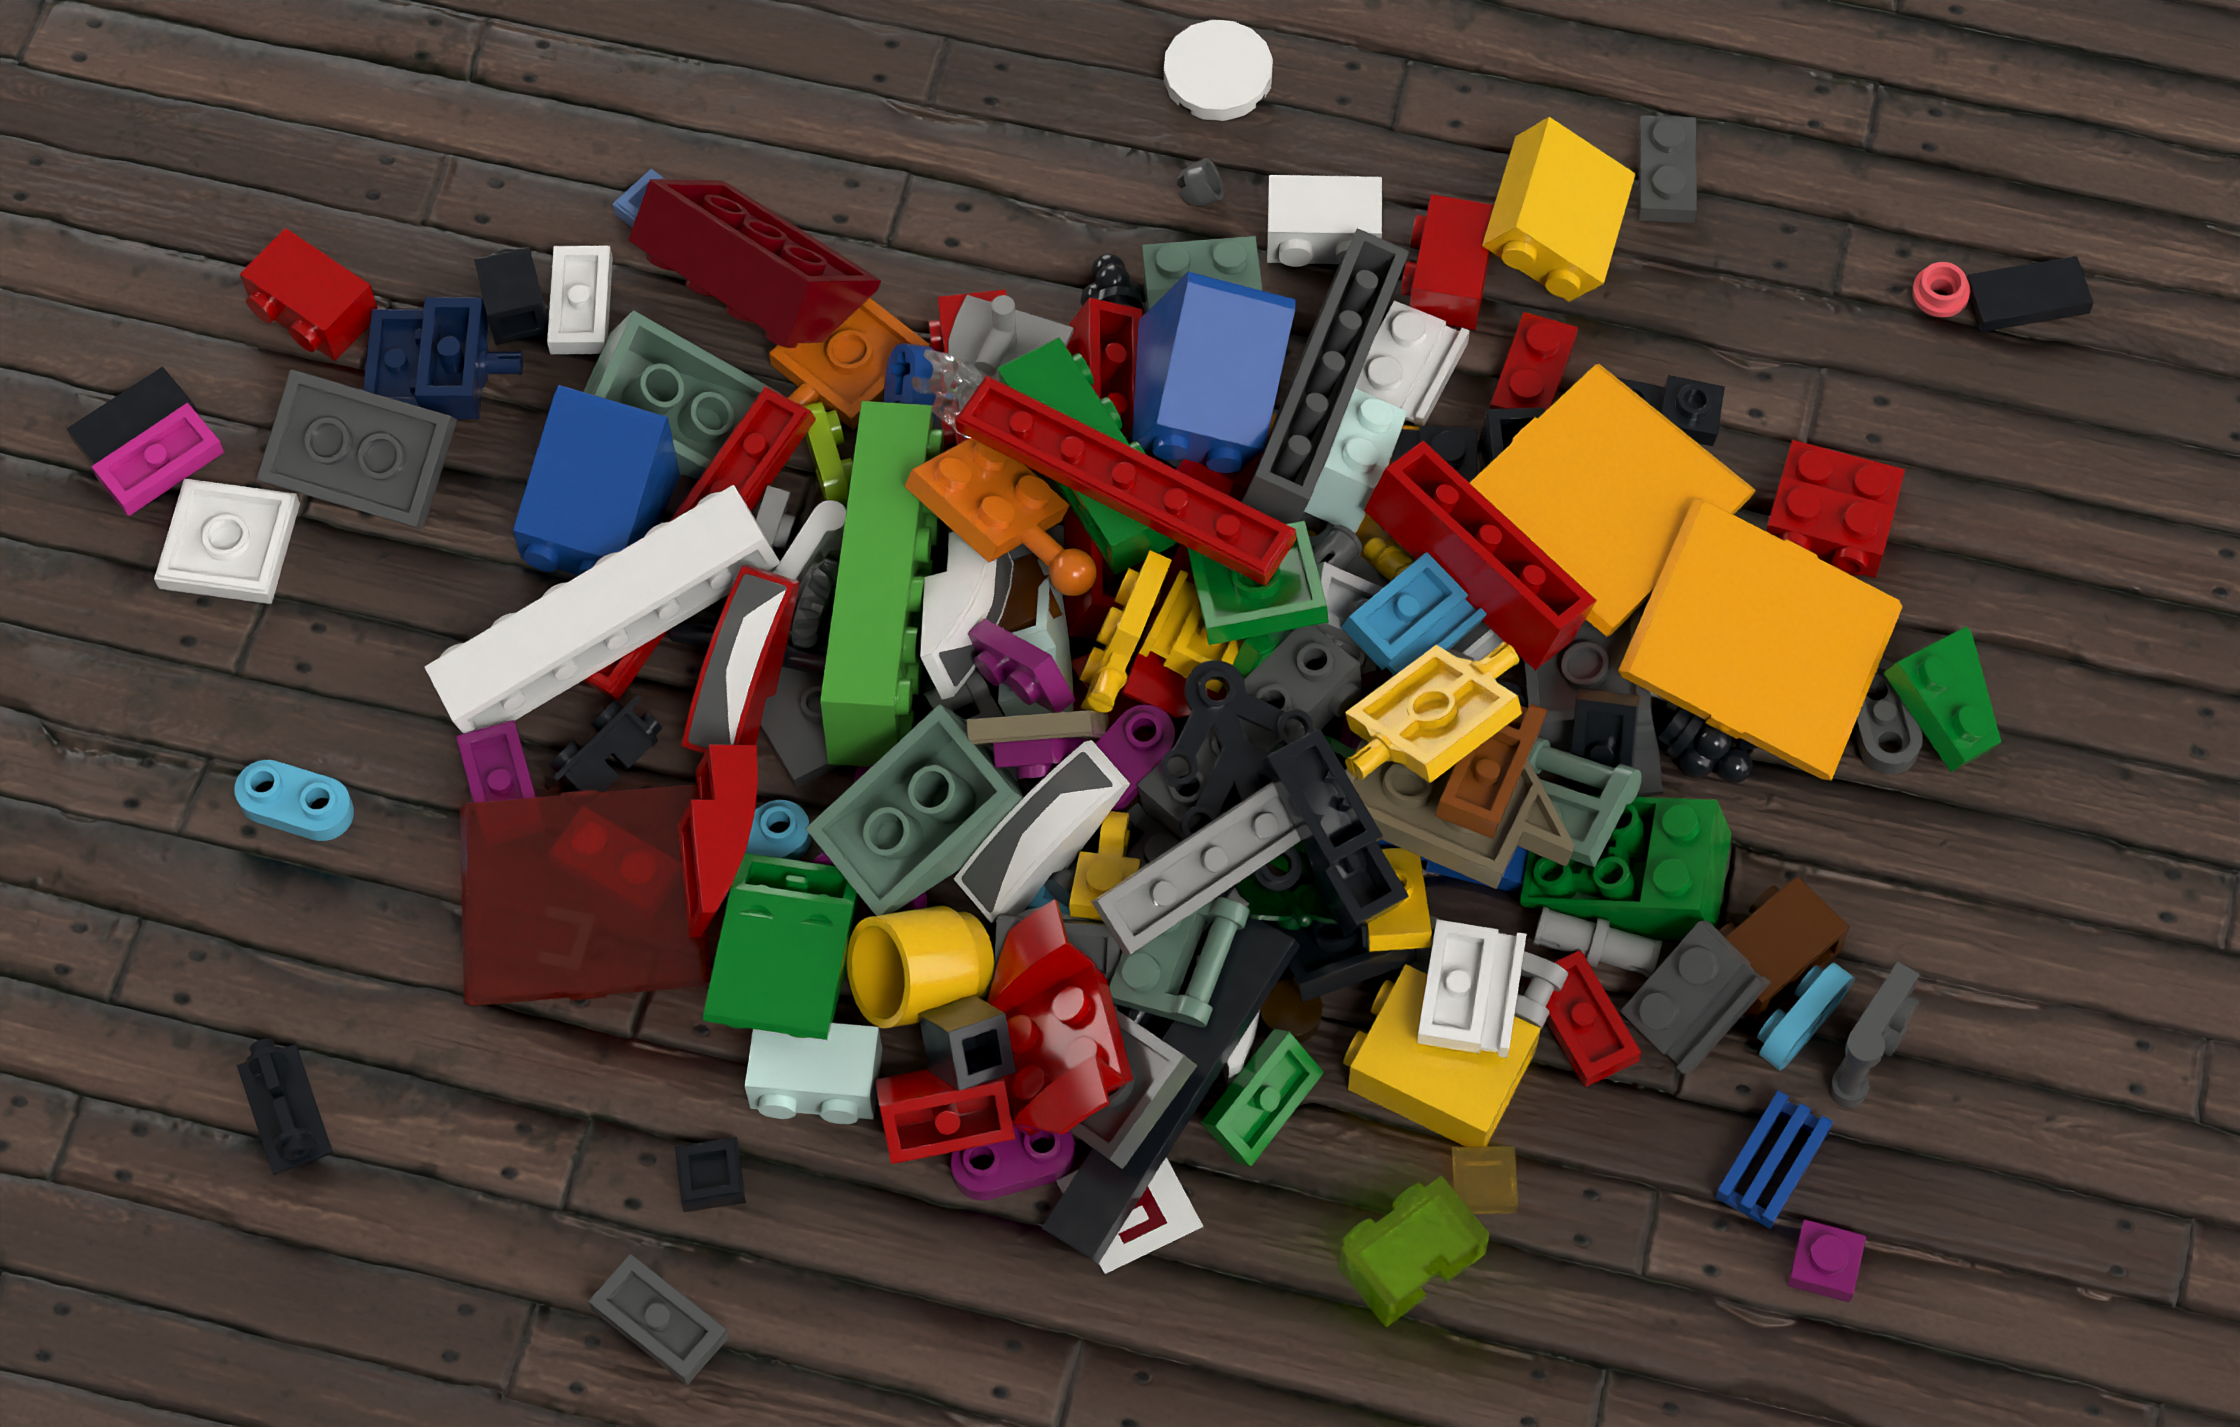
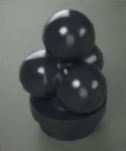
M1109 253L1100 255L1095 259L1091 268L1092 277L1095 282L1083 289L1080 300L1081 305L1083 306L1089 298L1139 308L1142 309V314H1144V293L1138 284L1130 280L1122 259Z
M1678 706L1660 730L1657 739L1667 745L1665 750L1667 754L1674 759L1679 756L1678 763L1681 770L1692 778H1702L1712 772L1716 764L1718 775L1727 782L1739 783L1748 778L1753 766L1748 752L1739 747H1731L1732 736L1706 724V720Z

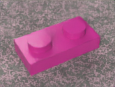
M186 403L91 467L99 482L129 517L184 480V478H187L223 454L224 450L220 440L193 408Z

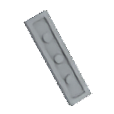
M1271 782L1091 902L1124 955L1132 954L1301 841L1279 793L1273 782Z

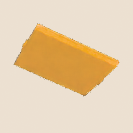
M1600 364L1594 365L1538 419L1535 417L1525 427L1520 429L1519 433L1513 437L1511 444L1470 482L1475 489L1597 600L1586 620L1606 637L1618 629L1651 596L1693 499L1705 500L1734 515L1756 491Z
M1693 499L1618 671L1622 678L1706 720V724L1736 739L1740 737L1820 779L1832 781L1903 606L1898 599L1818 559V555L1787 539L1783 541L1705 500Z

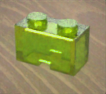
M1442 1175L1426 1187L1421 1182L1412 1185L1393 1202L1392 1207L1394 1210L1377 1223L1371 1218L1364 1220L1355 1226L1342 1241L1344 1247L1341 1248L1339 1270L1385 1327H1388L1426 1299L1427 1294L1421 1287L1428 1283L1430 1279L1438 1274L1447 1283L1486 1254L1490 1233Z

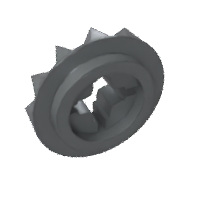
M826 558L818 566L811 568L802 580L790 627L793 645L814 650L822 645L823 639L829 636L839 562Z

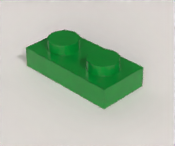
M1274 1029L1201 1123L1236 1163L1251 1167L1324 1072L1289 1031Z

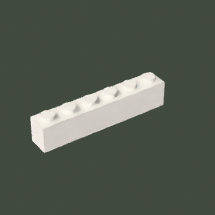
M732 485L722 492L707 495L699 501L695 508L671 522L656 525L647 532L644 538L622 551L610 553L602 557L593 568L571 581L551 587L544 593L542 598L520 611L500 617L493 623L491 628L465 643L449 647L441 654L440 658L426 665L425 669L453 723L463 734L508 721H515L727 596L742 566L747 564L769 571L781 563L736 487Z

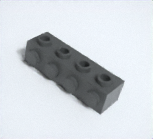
M1314 625L1295 629L1267 659L1244 679L1246 693L1285 712L1292 709L1306 712L1313 720L1314 731L1318 728L1322 730L1335 716L1338 718L1345 716V712L1357 704L1363 689L1359 662ZM1238 717L1247 741L1271 753L1283 748L1277 741L1275 733ZM1289 719L1284 723V732L1289 738L1298 740L1304 736V726L1298 720ZM1213 725L1195 756L1198 761V772L1188 785L1174 788L1165 784L1159 775V764L1137 784L1143 810L1180 842L1183 841L1179 832L1180 820L1189 809L1195 806L1222 750ZM1174 757L1168 761L1167 768L1173 777L1184 778L1188 776L1189 765L1184 759ZM1259 776L1261 784L1263 786L1266 779ZM1234 783L1217 818L1240 803ZM1196 815L1189 818L1188 828L1194 834L1209 824V822L1204 817Z

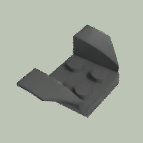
M1644 603L1610 636L1606 637L1585 619L1573 641L1536 671L1525 661L1528 707L1532 703L1548 709L1538 737L1547 739L1551 748L1570 754L1572 753L1575 703L1579 688L1640 696L1634 768L1641 771L1642 777L1637 796L1663 794L1659 745L1653 725L1650 691L1622 678L1618 671L1644 613Z

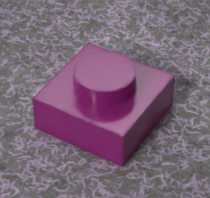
M1804 1219L1800 1228L1787 1286L1850 1303L1856 1286L1866 1236Z

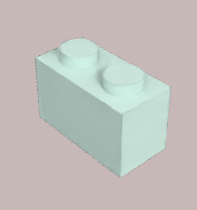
M1354 388L1304 512L1333 525L1348 527L1356 534L1366 515V512L1363 510L1385 468L1388 467L1408 411Z
M832 1023L827 1040L809 1037L796 1038L788 1034L753 1029L745 1080V1090L750 1109H758L761 1114L777 1119L792 1118L796 1113L820 1115L822 1119L836 1124H852L857 1122L858 1118L874 1119L877 1097L875 1080L879 1079L883 1051L879 1027Z

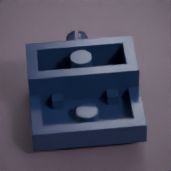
M425 297L424 309H372L363 391L449 415L455 419H479L482 389L488 380L489 374L523 375V352H489L487 346L489 321L482 298Z

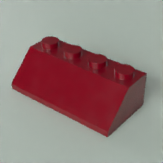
M650 179L628 239L629 242L648 253L646 259L651 264L665 270L677 272L686 278L685 285L688 288L706 296H714L726 304L725 311L729 315L743 321L754 322L766 330L764 336L769 341L786 348H796L798 343H823L878 291L881 283L879 278L723 180Z

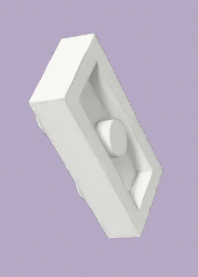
M554 246L547 339L550 354H601L608 339L613 262L610 246Z

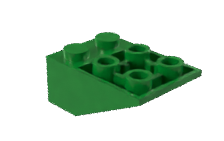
M1589 795V796H1593V797H1596V798H1600V796ZM1636 797L1632 803L1626 805L1595 867L1572 859L1569 860L1567 867L1529 851L1520 903L1524 907L1542 911L1544 906L1549 908V910L1596 923L1599 917L1609 920V927L1655 940L1682 941L1699 921L1707 920L1717 929L1732 832L1716 799Z
M745 853L730 888L705 1003L703 1021L724 1024L738 1029L751 1028L783 1033L796 1038L828 1039L847 971V951L850 937L859 923L861 900L860 895L836 866Z

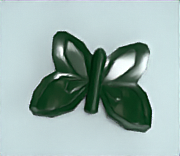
M1249 877L1244 878L1235 886L1240 897L1249 903L1246 907L1250 910L1248 917L1252 919L1273 920L1279 926L1290 930H1297L1300 927L1306 928L1311 925L1312 919L1323 923L1337 924L1313 883L1314 881L1299 885L1294 892L1288 889L1281 893L1265 892L1258 888L1252 878Z

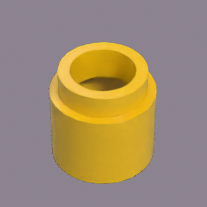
M935 906L868 917L857 924L850 937L847 951V972L850 988L861 1013L870 1023L879 1028H892L920 1023L918 1013L973 995L983 1000L989 993L994 978V953L986 929L974 915L968 912H956L947 906Z

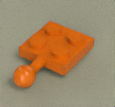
M869 298L823 343H798L796 348H786L777 345L769 352L771 366L798 386L787 397L788 399L802 406L822 402L825 409L828 411L836 410L839 420L854 430L859 424L861 402H883L886 367L892 350L901 343L930 348L931 346Z
M970 438L912 469L904 487L988 563L1024 544L1049 567L1051 584L1061 594L1079 596L1086 593L1093 586L1097 570L1091 556L1080 549H1064L1045 532L1062 521L1070 505L1024 464Z

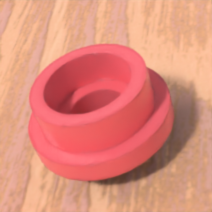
M1937 262L1929 265L1916 276L1912 287V296L1916 305L1925 313L1935 317H1951L1960 313L1966 307L1970 297V285L1965 273L1958 266L1948 262ZM1942 290L1946 292L1948 295H1939L1933 291Z

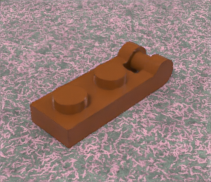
M1532 703L1529 708L1520 706L1521 715L1457 762L1441 796L1435 816L1493 839L1531 750L1542 729L1548 709Z

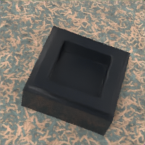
M737 1137L675 1146L681 1204L684 1212L746 1203Z

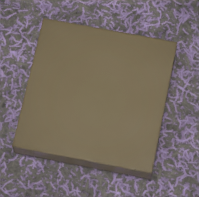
M1091 710L967 719L968 741L974 745L994 747L993 743L1053 738L1100 739L1109 729L1108 714Z

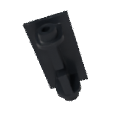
M639 695L625 707L617 700H614L590 724L598 732L593 739L583 748L573 740L549 764L557 774L544 787L549 790L559 781L566 788L561 796L573 810L578 812L584 805L591 808L596 803V800L620 777L605 760L612 755L628 770L651 746L658 742L656 735L662 730L661 725L649 713H644L639 717L632 710L642 699Z
M262 1039L254 1042L249 1047L251 1055L247 1058V1062L237 1065L272 1174L277 1175L333 1154L297 1045L293 1044L281 1048L275 1046L272 1039Z

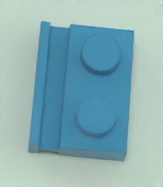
M1426 552L1352 613L1341 628L1382 671L1387 668L1395 676L1435 645L1449 651L1476 628L1487 613L1482 608L1477 611L1466 600L1468 594Z

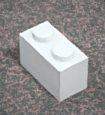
M1269 175L1267 263H1283L1292 267L1307 264H1340L1357 228L1382 238V177Z

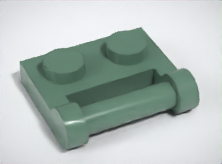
M1538 737L1528 757L1536 774L1544 770L1603 790L1600 798H1596L1539 779L1575 845L1570 859L1595 867L1626 805L1632 803L1638 794L1641 785V771L1624 764L1613 768L1551 748L1547 739Z
M1216 897L1132 954L1124 955L1122 952L1109 986L1113 1003L1186 1024L1206 1027L1213 1010L1208 1005L1235 932L1237 929H1244L1250 910L1236 901ZM1206 922L1212 923L1186 993L1185 995H1178Z

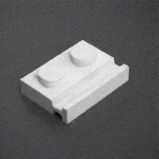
M1394 300L1376 333L1355 388L1408 411L1405 420L1414 423V426H1425L1468 344L1470 331L1461 328L1460 331L1446 326V321Z
M1436 920L1417 1043L1479 1053L1480 1050L1498 1053V1057L1508 1058L1526 934L1517 932V936L1498 933L1499 929Z

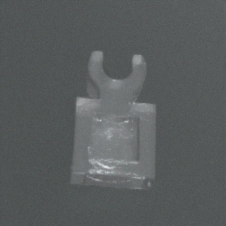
M926 349L923 356L931 361L933 375L931 379L914 376L911 381L912 386L919 393L936 396L932 405V412L956 430L955 419L987 374L970 361L955 359L952 355L945 352ZM960 433L963 437L970 438V437H968V436H966V435Z

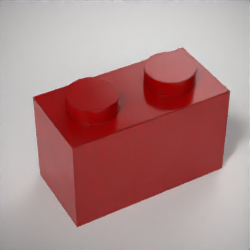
M1431 194L1427 216L1416 214L1410 248L1419 249L1417 263L1406 261L1402 279L1401 295L1411 296L1410 307L1446 321V325L1476 330L1491 251L1484 248L1482 244L1494 208L1493 204Z
M287 228L240 273L248 295L246 303L258 318L269 324L275 320L288 329L291 337L302 348L309 352H314L317 349L334 361L370 326L372 309H378L369 283Z
M929 1069L875 1080L891 1164L1015 1139L1004 1077L961 1091L929 1072Z

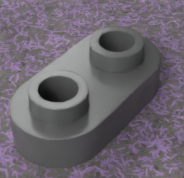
M1882 658L1869 690L1880 692L1884 698L1873 700L1866 695L1857 717L1858 722L1854 734L1863 761L1879 773L1893 775L1905 772L1914 765L1922 747L1923 736L1920 726L1884 675V672L1895 663ZM1883 742L1892 743L1897 747L1898 752H1885L1880 748L1879 744Z

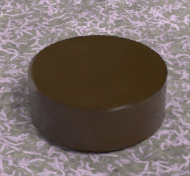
M1281 980L1276 983L1261 1007L1260 1019L1262 1026L1268 1035L1274 1029L1289 1031L1299 1043L1305 1042L1315 1035L1321 1025L1322 1001L1319 996L1302 1002L1291 980Z

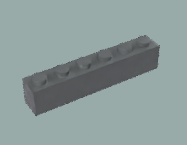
M1356 229L1331 282L1267 437L1265 449L1260 454L1241 500L1242 503L1284 524L1299 522L1310 501L1408 256V250L1361 229Z

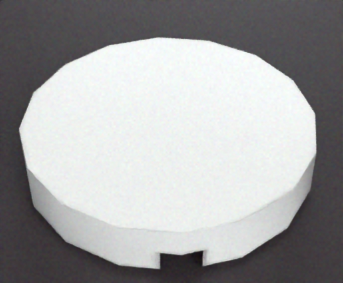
M1209 20L1191 25L1175 36L1165 52L1164 83L1170 98L1178 106L1180 102L1184 107L1191 109V115L1203 120L1226 121L1245 116L1256 108V103L1263 98L1264 94L1266 97L1271 89L1273 58L1267 43L1253 29L1237 22Z

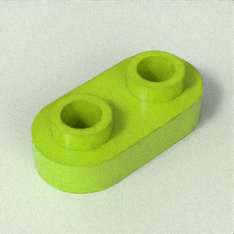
M822 402L803 406L811 410L816 418V421L805 435V439L824 501H837L844 505V507H847L853 462L851 458L840 460L836 445L843 444L844 437L836 410L825 412Z

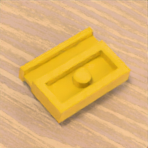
M1180 570L1139 653L1147 657L1149 652L1152 651L1166 658L1163 666L1181 674L1187 679L1196 666L1206 661L1219 660L1233 665L1244 639L1213 645L1208 644L1195 584L1186 580L1189 573ZM1211 680L1206 683L1205 687L1218 693L1223 683Z

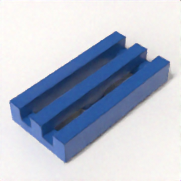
M1779 1090L1715 1196L1718 1200L1770 1230L1833 1124L1832 1120L1823 1115L1819 1119L1810 1114L1811 1108L1802 1103L1798 1106L1788 1101L1789 1096ZM1779 1116L1788 1119V1124L1744 1197L1735 1192L1736 1187ZM1802 1127L1809 1131L1811 1135L1767 1209H1764L1757 1205L1756 1202Z

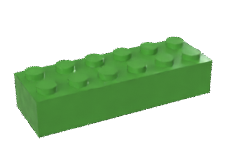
M861 402L820 699L828 764L863 767L874 765L916 726V712L911 710L913 695L920 694L922 680V660L918 659V651L922 635L925 577L934 575V560H930L931 546H938L940 518L906 489L904 485L912 469L943 453L944 431L943 429H934L932 405Z

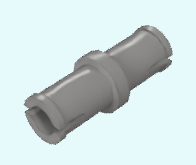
M1543 906L1532 944L1537 946L1543 945L1570 954L1581 950L1590 966L1597 967L1598 963L1602 962L1640 973L1650 978L1657 965L1662 940H1653L1609 927V920L1599 917L1596 923L1552 911Z

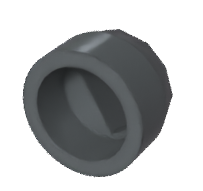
M1208 158L1189 164L1181 171L1177 178V185L1182 188L1179 195L1188 205L1196 207L1207 206L1222 200L1224 197V187L1220 174L1213 162Z

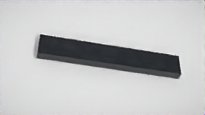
M1248 917L1244 929L1236 930L1208 1003L1213 1010L1207 1026L1198 1027L1174 1020L1162 1039L1189 1058L1197 1067L1123 1169L1092 1148L1044 1223L1043 1230L1099 1264L1299 949L1300 945L1294 938L1262 920Z

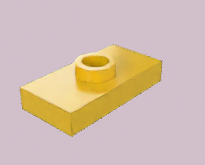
M1403 848L1382 849L1409 897L1397 908L1366 924L1369 951L1432 947V930L1421 857Z

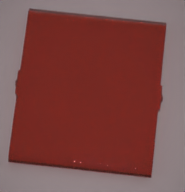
M683 785L598 792V790L561 793V796L466 803L460 807L464 1004L477 1006L569 998L571 1001L607 998L609 994L704 987L709 984L711 975L708 928L701 937H689L678 836V824L690 800H699L697 786Z

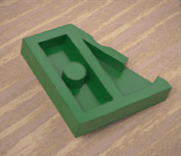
M1967 626L1896 662L1884 672V675L1950 772L1981 757L2001 743L1973 635Z

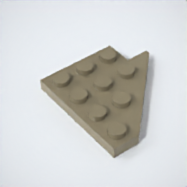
M1454 649L1447 651L1455 657L1475 661L1474 658ZM1362 738L1355 753L1369 742ZM1529 760L1525 764L1493 839L1435 816L1439 801L1455 765L1431 783L1401 763L1393 761L1384 762L1363 780H1358V777L1355 778L1348 768L1345 770L1383 835L1382 840L1497 889L1518 846L1567 867L1575 845Z

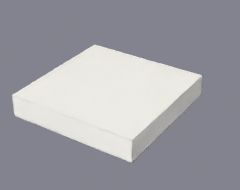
M184 478L154 578L158 588L272 604L300 506L297 494Z

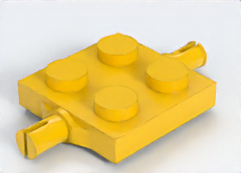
M1150 550L1140 572L1128 568L1114 600L1124 605L1122 611L1114 607L1109 609L1096 639L1097 642L1106 645V648L1103 651L1093 647L1079 679L1090 684L1080 708L1101 713L1112 710L1119 690L1127 681L1125 669L1140 639L1152 607L1159 603L1161 597L1160 590L1167 577L1166 575H1168L1171 559Z
M1502 642L1479 661H1472L1455 657L1438 645L1432 647L1345 712L1350 730L1369 742L1351 757L1346 758L1345 763L1350 773L1355 778L1358 777V780H1363L1384 762L1393 761L1401 763L1431 783L1522 714L1518 695L1498 684L1495 680L1512 666L1518 664L1519 657L1511 645Z

